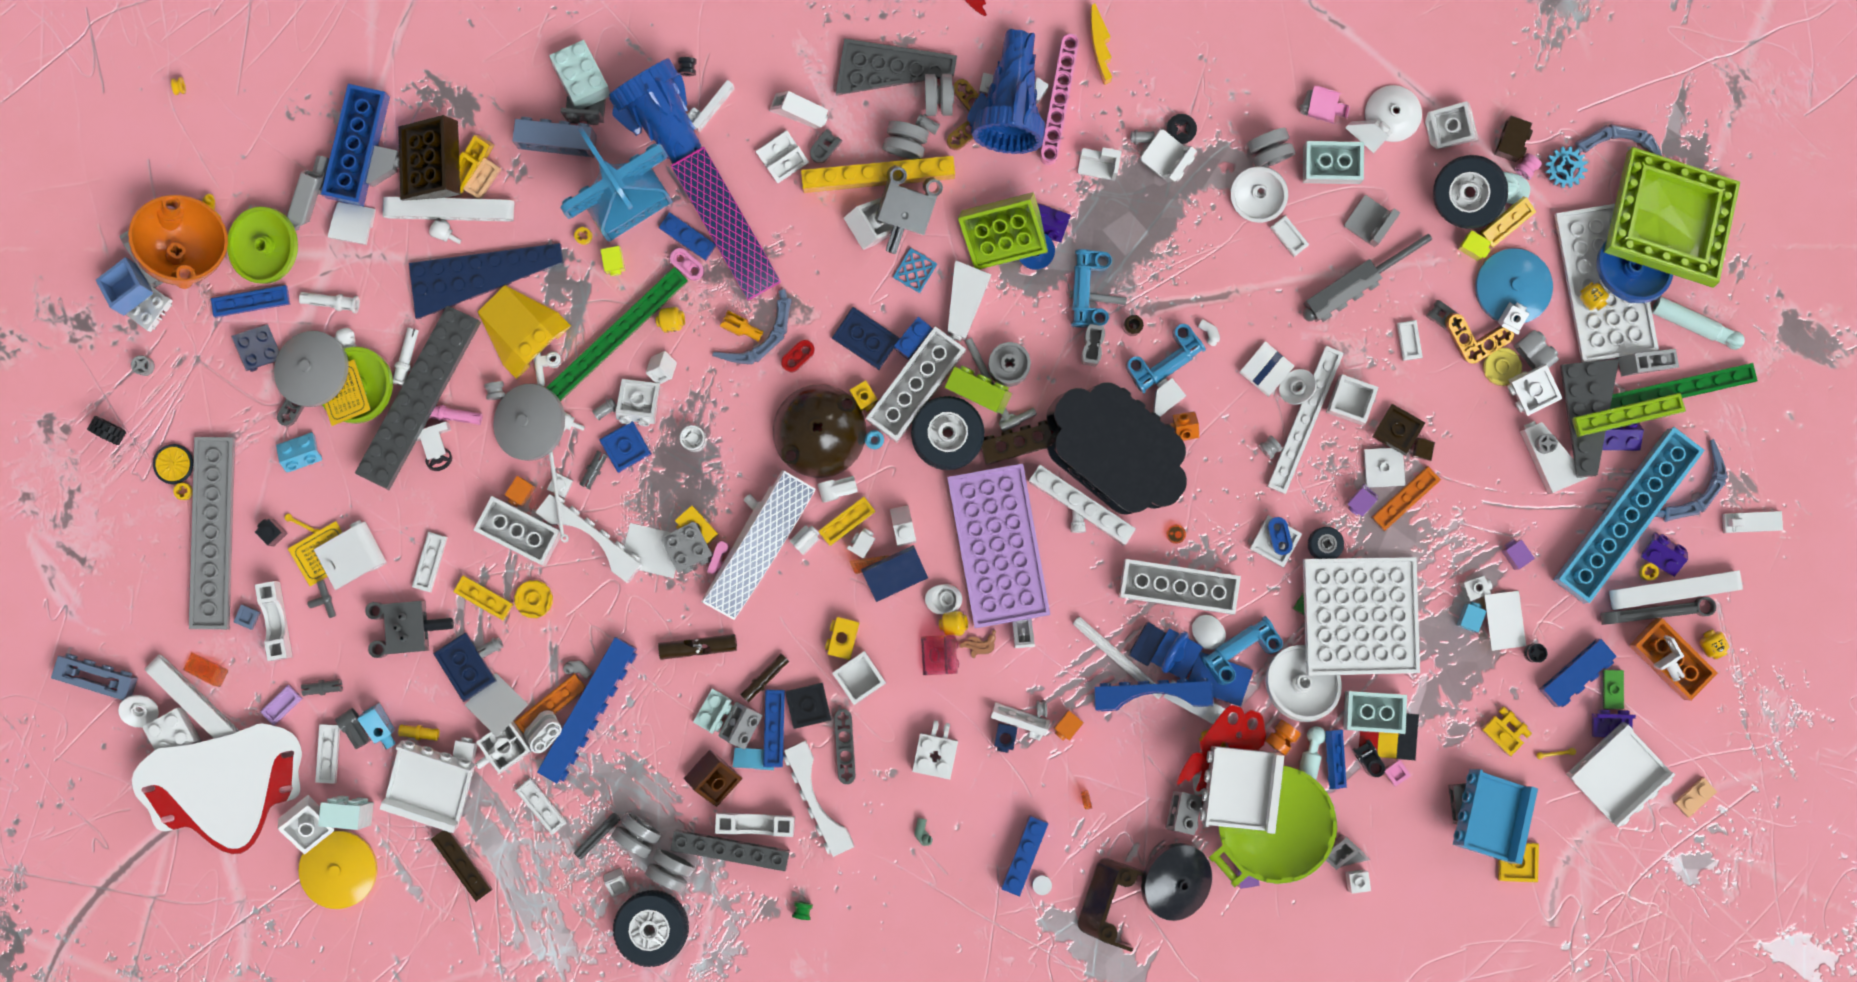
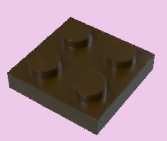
M1391 404L1372 437L1406 456L1424 427L1425 422Z

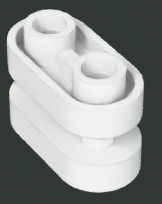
M546 710L541 712L526 728L524 737L532 752L542 753L560 735L562 728L555 714L552 711Z

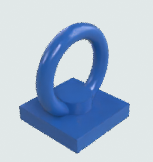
M1169 628L1150 662L1161 667L1164 673L1169 672L1180 679H1186L1204 647L1188 639L1189 635L1187 632L1183 631L1179 634Z

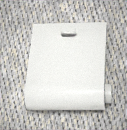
M359 520L352 523L350 529L314 549L335 590L387 563L366 522Z

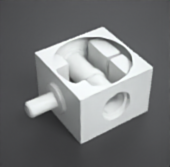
M514 720L498 737L489 732L476 742L485 755L476 762V766L478 769H481L490 762L498 774H500L532 752L524 734L514 723Z

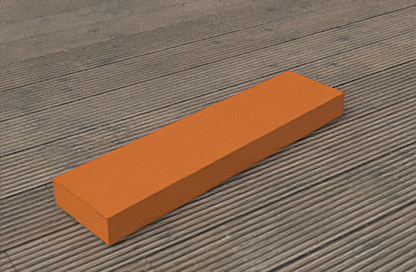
M1429 466L1425 467L1371 518L1383 531H1386L1441 479Z
M574 673L514 721V723L524 734L526 728L541 712L549 710L556 714L581 694L586 686Z

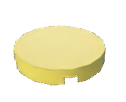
M1500 348L1485 358L1483 371L1485 377L1491 383L1498 386H1506L1510 384L1509 379L1521 374L1522 362L1515 351L1509 348Z

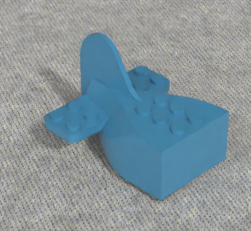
M583 127L577 128L598 160L600 170L591 187L585 186L579 190V194L572 198L570 196L562 201L560 208L568 219L587 209L603 236L610 242L673 202L652 169L668 157L661 144L656 145L655 143L646 148L645 153L641 155L636 154L631 157L629 163L611 164L603 160Z

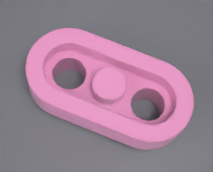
M682 248L672 251L670 255L671 263L688 279L697 281L703 277L704 268L692 255ZM679 256L684 257V260L682 262L677 261V258ZM693 268L698 269V273L695 275L691 273Z

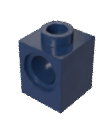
M998 723L994 747H998L997 751L1008 753L1009 750L1014 749L1018 727ZM1003 733H1008L1011 736V740L1007 744L1000 742V736Z

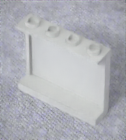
M1621 722L1566 775L1611 823L1619 828L1627 824L1634 813L1641 811L1649 799L1655 798L1663 786L1669 785L1675 773L1662 763L1627 723Z
M402 740L395 748L398 751L386 797L381 802L380 810L454 833L461 820L476 764L471 763L465 758L458 759L452 757L449 753H440L434 751L431 747H422L415 745L412 741Z
M1211 746V751L1207 753L1209 769L1205 771L1204 777L1207 786L1206 790L1204 789L1202 793V801H1205L1204 809L1200 811V821H1202V824L1206 827L1214 825L1262 830L1275 834L1284 755L1275 752Z

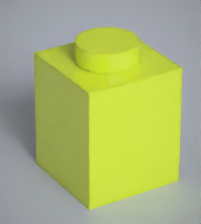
M1471 230L1465 236L1458 250L1478 261L1482 257L1486 258L1489 254L1491 241Z
M620 246L600 249L604 271L607 275L619 276L622 274L621 272L626 271Z

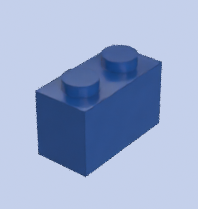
M917 317L894 345V349L907 360H910L933 328L920 317Z

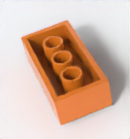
M1655 618L1629 645L1683 700L1692 701L1718 674L1663 618ZM1665 635L1675 639L1684 655L1677 663L1685 676L1683 678L1679 676L1681 680L1678 681L1672 680L1667 668L1660 670L1654 667L1656 662L1672 653L1664 639Z

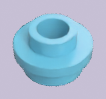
M872 430L866 434L865 443L870 449H879L884 443V437L881 432ZM874 436L877 437L878 442L872 443L871 438Z

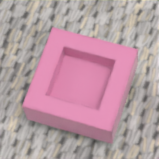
M1399 759L1385 768L1384 772L1395 787L1411 776Z

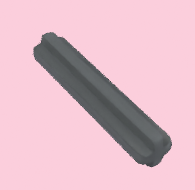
M612 813L574 852L577 858L583 859L621 820L616 813Z

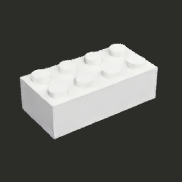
M493 496L490 497L474 528V531L542 566H546L561 538L560 530Z

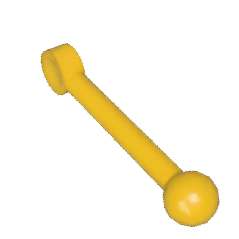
M291 514L285 515L284 519L286 521H292L315 534H319L320 529H314L294 519Z
M1569 748L1565 751L1550 753L1538 752L1536 757L1541 760L1543 757L1575 755L1576 749Z

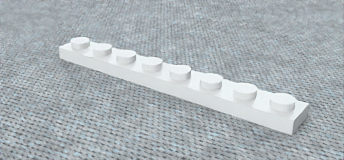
M1325 346L1313 374L1317 384L1315 393L1308 401L1301 404L1267 487L1286 494L1344 354L1343 352Z

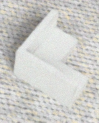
M1082 148L1078 174L1115 181L1122 151L1102 148V151Z

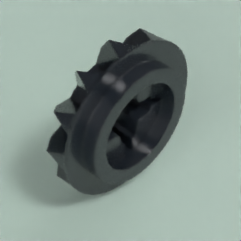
M1187 114L1173 116L1166 126L1167 133L1181 144H1187L1193 140L1197 132L1196 122ZM1187 124L1185 128L1186 133L1184 134L1183 132H1181L1177 135V126L1179 125L1181 127Z

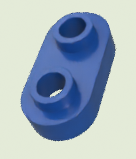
M1275 517L1269 521L1267 526L1272 548L1276 554L1286 555L1290 553L1293 547L1288 524L1285 519ZM1276 523L1280 525L1279 531L1274 529ZM1280 542H1283L1285 544L1284 549L1279 548L1278 545Z

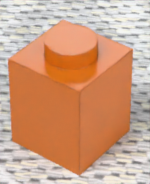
M516 476L505 493V496L509 498L507 501L516 507L518 505L524 506L536 486L520 476Z
M1067 710L1054 726V729L1057 730L1055 734L1063 741L1065 738L1070 741L1084 722Z

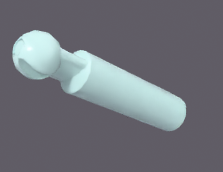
M1662 296L1657 298L1653 305L1652 314L1709 340H1716L1727 345L1730 349H1740L1745 343V337L1740 332L1722 326L1721 323Z
M1313 726L1307 732V738L1310 742L1309 750L1302 753L1299 770L1317 780L1322 758L1317 752L1319 745L1326 739V733L1322 727Z

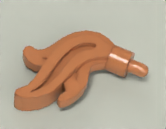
M993 630L985 641L978 637H968L972 641L961 643L960 648L972 649V658H976L978 654H989L995 647L996 630Z

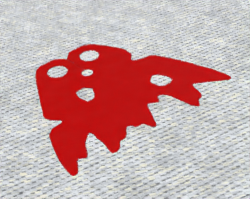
M1235 705L1228 706L1200 741L1202 753H1193L1186 762L1179 775L1177 785H1180L1185 779L1189 782L1195 774L1202 771L1196 791L1199 792L1203 788L1206 789L1207 782H1205L1204 777L1205 771L1209 769L1207 753L1211 751V746L1220 747L1222 742H1226L1229 748L1259 751L1266 741L1265 724L1262 714L1253 710H1249L1244 714L1241 707ZM1235 712L1238 715V721L1231 725L1228 722V715ZM1250 718H1255L1258 722L1254 730H1250L1247 726ZM1237 732L1242 733L1241 738L1236 737Z

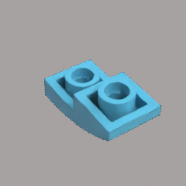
M735 748L734 768L774 771V768L763 767V749L745 748L744 750L742 748Z

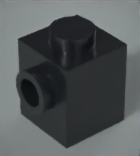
M274 519L262 520L257 525L258 529L255 531L267 546L273 547L288 534Z

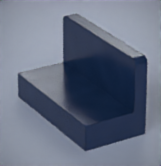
M1146 622L1128 656L1149 666L1166 633L1150 622Z

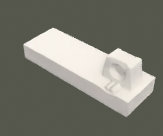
M727 80L702 112L693 107L688 113L690 120L696 128L695 130L699 133L734 91V85Z
M1782 511L1722 514L1723 533L1783 530Z
M996 702L991 715L992 719L1030 731L1029 737L1039 741L1042 736L1047 735L1050 720L1038 718L1035 715Z

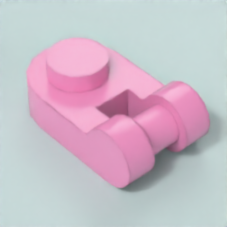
M719 542L717 544L707 573L715 575L716 572H719L724 563L721 561L722 555L729 550V545L726 542Z

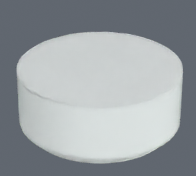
M1039 875L1033 880L1032 886L1037 894L1046 895L1052 889V882L1047 876Z

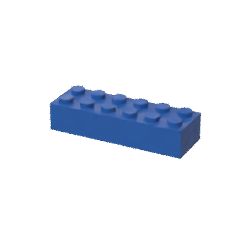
M352 84L347 85L321 195L325 198L364 207L369 187L366 179L374 146H379L390 96L386 92Z

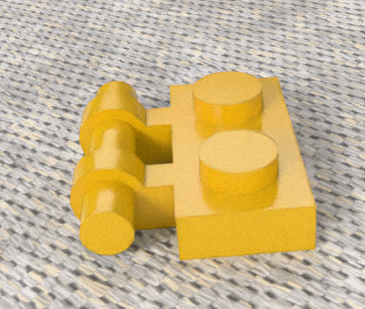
M1503 706L1498 711L1503 715V718L1500 720L1497 716H1493L1481 730L1508 756L1512 757L1524 744L1519 738L1520 735L1523 734L1528 738L1532 732L1524 722L1521 723L1515 717L1511 710H1507ZM1509 722L1516 728L1514 732L1506 726Z

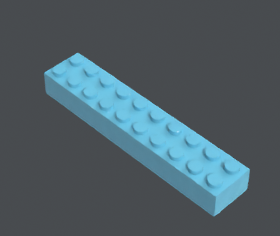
M1675 427L1666 429L1553 581L1583 604L1590 603L1705 450Z

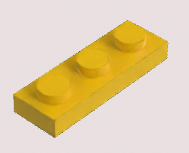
M1523 196L1481 230L1480 233L1484 238L1491 241L1489 247L1493 248L1534 215L1536 210L1528 198Z
M862 497L818 532L828 545L832 546L876 511L867 499Z
M464 575L453 591L503 621L514 605Z

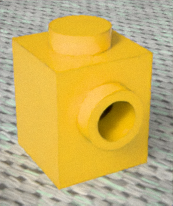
M866 380L850 389V393L861 411L866 410L868 412L872 410L876 405L875 403L878 402Z

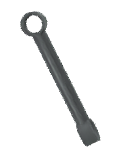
M1701 597L1692 603L1600 613L1601 624H1615L1689 614L1711 616L1716 611V603L1710 597ZM1704 599L1710 604V610L1706 614L1702 613L1699 608L1700 602Z

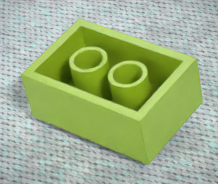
M961 365L960 368L954 366L945 388L996 413L1003 414L1012 396V393L1008 391L1009 387L997 382L992 384L991 378L979 373L976 376L974 375L975 371Z

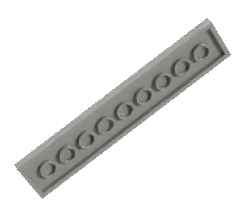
M194 437L189 629L230 630L235 438Z

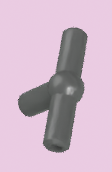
M324 580L318 581L317 586L321 597L308 601L307 605L309 608H314L324 604L328 617H335L336 613L332 604V597L328 593Z

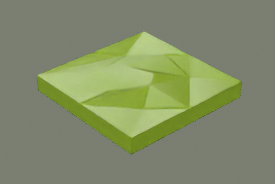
M1631 147L1626 153L1604 253L1714 288L1721 278L1740 181Z

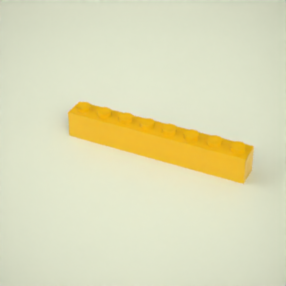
M954 156L801 170L804 193L886 186L888 180L887 171L894 165L902 167L907 173V179L902 184L924 182L930 177L937 180L955 179ZM896 170L893 173V179L897 180L901 177L900 170Z

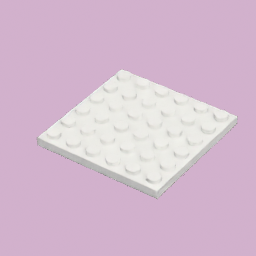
M1416 557L1303 559L1307 676L1420 673Z

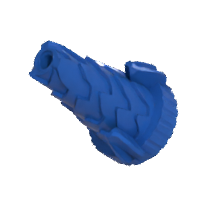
M1014 29L1006 31L1001 61H998L993 81L989 87L988 96L986 97L984 93H980L968 113L967 120L972 127L971 134L975 142L989 150L1007 154H1024L1038 150L1043 144L1045 122L1040 117L1036 106L1037 89H1035L1034 70L1036 54H1033L1034 32L1027 33L1023 30Z
M669 58L646 69L609 94V99L614 106L613 116L636 136L642 133L643 127L651 141L654 140L657 145H662L668 155L667 159H670L672 164L701 148V143L694 132L696 128L686 113L688 109L686 107L687 99L683 78Z

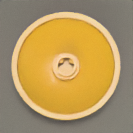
M333 831L305 855L302 854L298 870L299 880L306 895L316 904L329 909L348 908L362 901L371 892L377 878V859L371 846L360 836L348 831Z

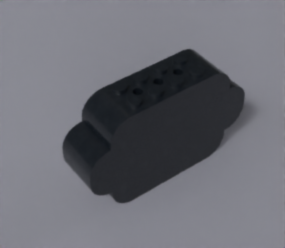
M1106 382L1088 390L1082 388L1071 389L1059 395L1047 411V424L1053 431L1047 444L1050 458L1119 514L1127 515L1141 512L1146 508L1156 509L1174 504L1187 486L1186 474L1180 467L1185 459L1186 447L1181 437L1175 433L1176 430L1171 425H1165L1161 422L1159 415L1154 412L1150 413L1145 408L1146 405L1143 402L1133 399L1127 389L1120 388L1116 384Z

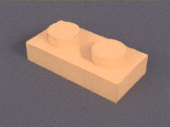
M484 158L463 190L477 199H482L501 171V168Z
M1701 777L1674 804L1689 818L1717 791L1704 777Z

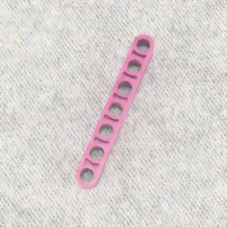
M1074 34L1065 35L1061 42L1040 159L1045 165L1054 164L1058 157L1079 40ZM1072 41L1075 46L1068 48L1065 46V42ZM1068 59L1071 65L1068 67L1063 66L1061 61ZM1066 78L1068 83L1066 85L1059 84L1058 79ZM1056 96H1062L1065 101L1063 103H1057L1054 100V98ZM1057 114L1061 117V120L1054 122L1051 116ZM1049 133H1055L1058 136V138L1056 140H1050L1047 135ZM1047 151L1053 152L1054 157L1052 159H1047L1044 156V153Z

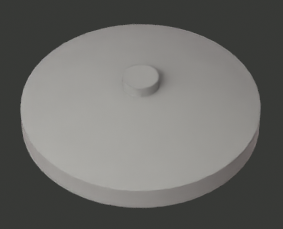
M306 331L292 337L281 348L274 366V378L280 393L290 402L303 407H316L332 400L343 388L348 375V358L343 346L332 336L320 331Z
M523 384L513 388L501 399L495 411L493 427L496 440L502 450L513 458L533 461L545 457L556 448L564 432L565 413L561 401L551 390L537 384Z

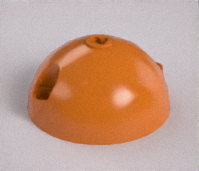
M167 195L153 199L144 204L135 213L129 226V245L138 265L154 279L166 284L176 285L182 289H187L192 284L210 276L219 267L227 251L228 236L221 218L208 205L191 197ZM167 206H173L175 209H169Z

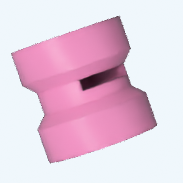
M1527 153L1523 157V162L1515 167V171L1524 179L1530 180L1534 175L1533 172L1538 170L1542 163L1537 157Z

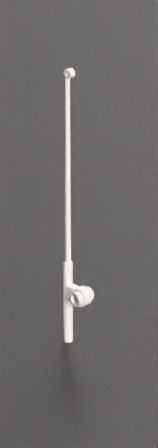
M540 352L534 358L537 385L543 387L545 385L543 367L557 368L560 366L561 357L557 352H549L545 356H541ZM552 451L549 453L560 536L561 541L566 543L569 537L563 531Z

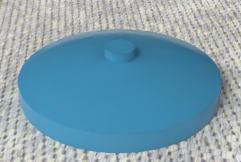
M1505 249L1492 255L1483 263L1476 277L1475 292L1481 308L1489 317L1497 322L1509 302L1514 305L1518 302L1527 307L1526 311L1529 313V316L1524 322L1527 323L1541 315L1549 305L1553 293V281L1548 267L1537 255L1523 249ZM1519 315L1514 316L1513 320L1516 321Z

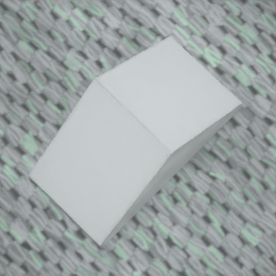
M1032 618L1012 622L1014 648L1035 647Z

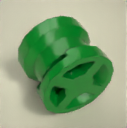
M794 901L795 912L792 914V917L801 920H811L810 910L813 908V904Z

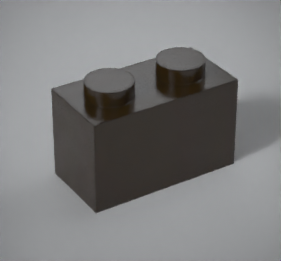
M1514 116L1507 118L1494 155L1513 162L1523 158L1527 147H1524L1526 140L1529 141L1533 133L1531 129L1532 123Z

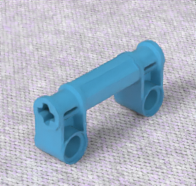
M1085 249L1075 250L1077 263L1074 266L1072 307L1074 319L1071 326L1077 328H1087L1090 324L1104 326L1109 320L1107 311L1099 308H1089L1091 271L1107 270L1112 263V257L1107 252ZM1099 257L1106 259V266L1099 265ZM1095 314H1101L1104 317V321L1098 323L1095 320Z
M1180 324L1173 330V338L1180 348L1149 369L1140 357H1132L1127 361L1126 369L1143 394L1146 392V389L1154 384L1157 385L1193 360L1192 357L1201 351H1206L1205 346L1189 325ZM1179 328L1186 330L1187 336L1185 338L1178 336ZM1132 361L1139 362L1140 369L1138 371H1134L1131 368Z
M1264 616L1260 622L1254 626L1250 625L1215 648L1213 653L1207 657L1203 656L1201 659L1216 682L1220 685H1227L1233 682L1236 677L1235 670L1228 660L1257 641L1266 653L1274 654L1282 648L1283 641L1274 629L1271 621ZM1269 640L1276 642V649L1269 647ZM1222 671L1229 673L1228 681L1221 677Z

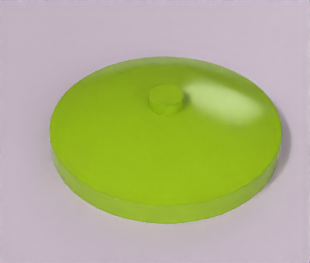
M253 207L244 211L235 219L228 233L227 252L229 260L235 271L250 282L268 284L280 280L291 270L297 257L298 238L292 222L282 212L270 207Z
M349 347L344 349L348 362L355 360L371 410L344 422L359 424L372 420L385 409L392 394L393 378L388 364L379 354L363 347Z

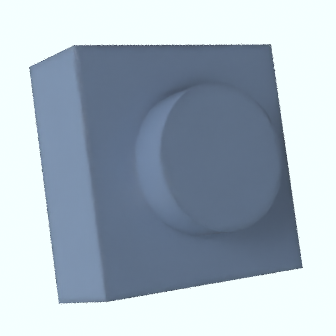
M241 604L234 623L253 630L261 612Z

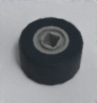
M1332 527L1316 529L1310 534L1308 539V550L1315 559H1336L1344 549L1342 534Z

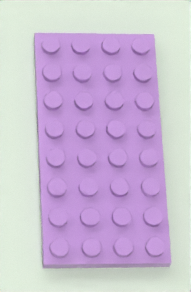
M1023 464L947 477L974 628L1050 615Z

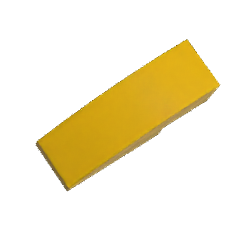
M480 135L473 136L467 149L459 157L460 194L463 193V188L484 158L487 159L495 146Z

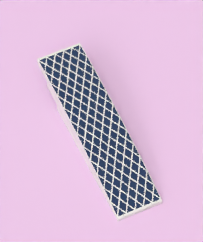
M782 470L773 487L770 486L762 501H758L701 602L735 620L777 556L816 489Z

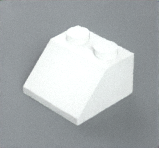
M881 198L857 206L844 217L848 227L863 250L875 246L891 235L894 225L875 218Z
M309 795L278 818V830L304 855L334 831V828L318 826L320 806Z

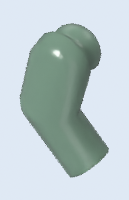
M917 818L914 835L921 845L929 846L932 844L933 839L925 830L927 819Z

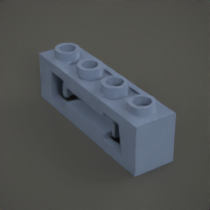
M68 653L65 656L57 657L51 675L52 679L120 700L133 695L138 679L132 676L133 673L124 670L116 672L113 671L114 667L102 665L100 667L95 665V661L88 659L80 661L77 660L78 656ZM81 670L104 678L119 679V682L117 680H110V684L106 685L83 677L74 678L71 676H79Z

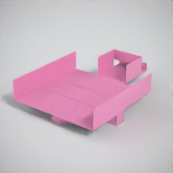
M1314 86L1308 116L1316 120L1336 124L1333 123L1335 115L1348 118L1350 107L1349 105L1338 103L1339 95L1342 93Z

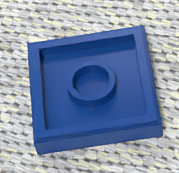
M633 421L599 439L618 473L652 454Z

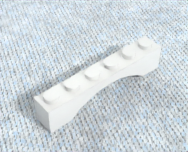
M1041 465L1038 466L1028 481L1045 494L1091 522L1123 546L1127 544L1136 528Z
M549 494L536 513L548 523L559 525L555 496ZM559 496L563 525L579 528L591 535L604 550L611 571L626 583H629L643 566L639 562L641 559L633 552L629 555L624 551L626 548L618 541L615 543L609 539L611 535L603 529L598 531L594 528L596 524L587 517L584 520L579 516L580 511L573 506L567 507L564 504L565 500Z
M805 740L784 750L785 755H783L785 763L787 766L791 765L794 771L791 773L795 784L798 782L802 790H799L803 801L807 800L810 806L807 808L812 819L815 818L818 823L815 827L819 836H824L826 841L824 847L827 853H831L834 857L853 848L855 845L847 828L831 819L821 808L815 797L811 779L814 756L807 741Z

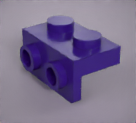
M1037 203L1044 234L1048 235L1051 240L1061 243L1071 215Z
M1640 423L1607 430L1602 450L1640 451L1644 429Z
M1654 533L1652 541L1642 552L1641 557L1675 577L1688 561V552L1682 545L1672 543L1667 536Z
M1598 710V714L1592 713V737H1606L1621 722L1627 723L1633 729V719H1636V715L1630 714L1629 710H1618V714H1610V710Z

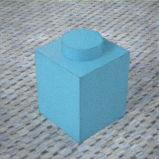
M1475 602L1464 604L1456 626L1472 632H1479L1487 611L1481 609L1482 605Z

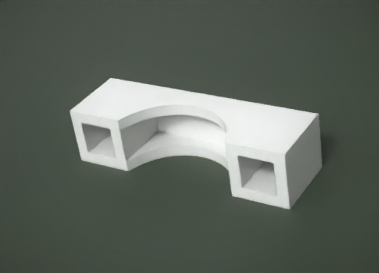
M278 581L256 584L257 602L262 609L266 624L264 644L267 661L292 658L281 584Z
M721 812L716 814L715 834L794 836L795 816Z

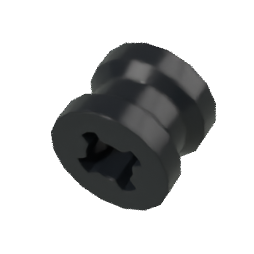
M692 57L678 58L679 69L677 72L681 76H695L696 70L694 68L697 64V59Z

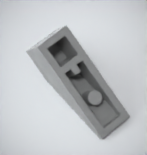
M1676 349L1634 353L1618 358L1621 377L1679 368Z

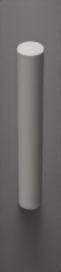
M1071 290L1069 298H1073V291ZM1090 293L1089 301L1126 305L1127 298Z

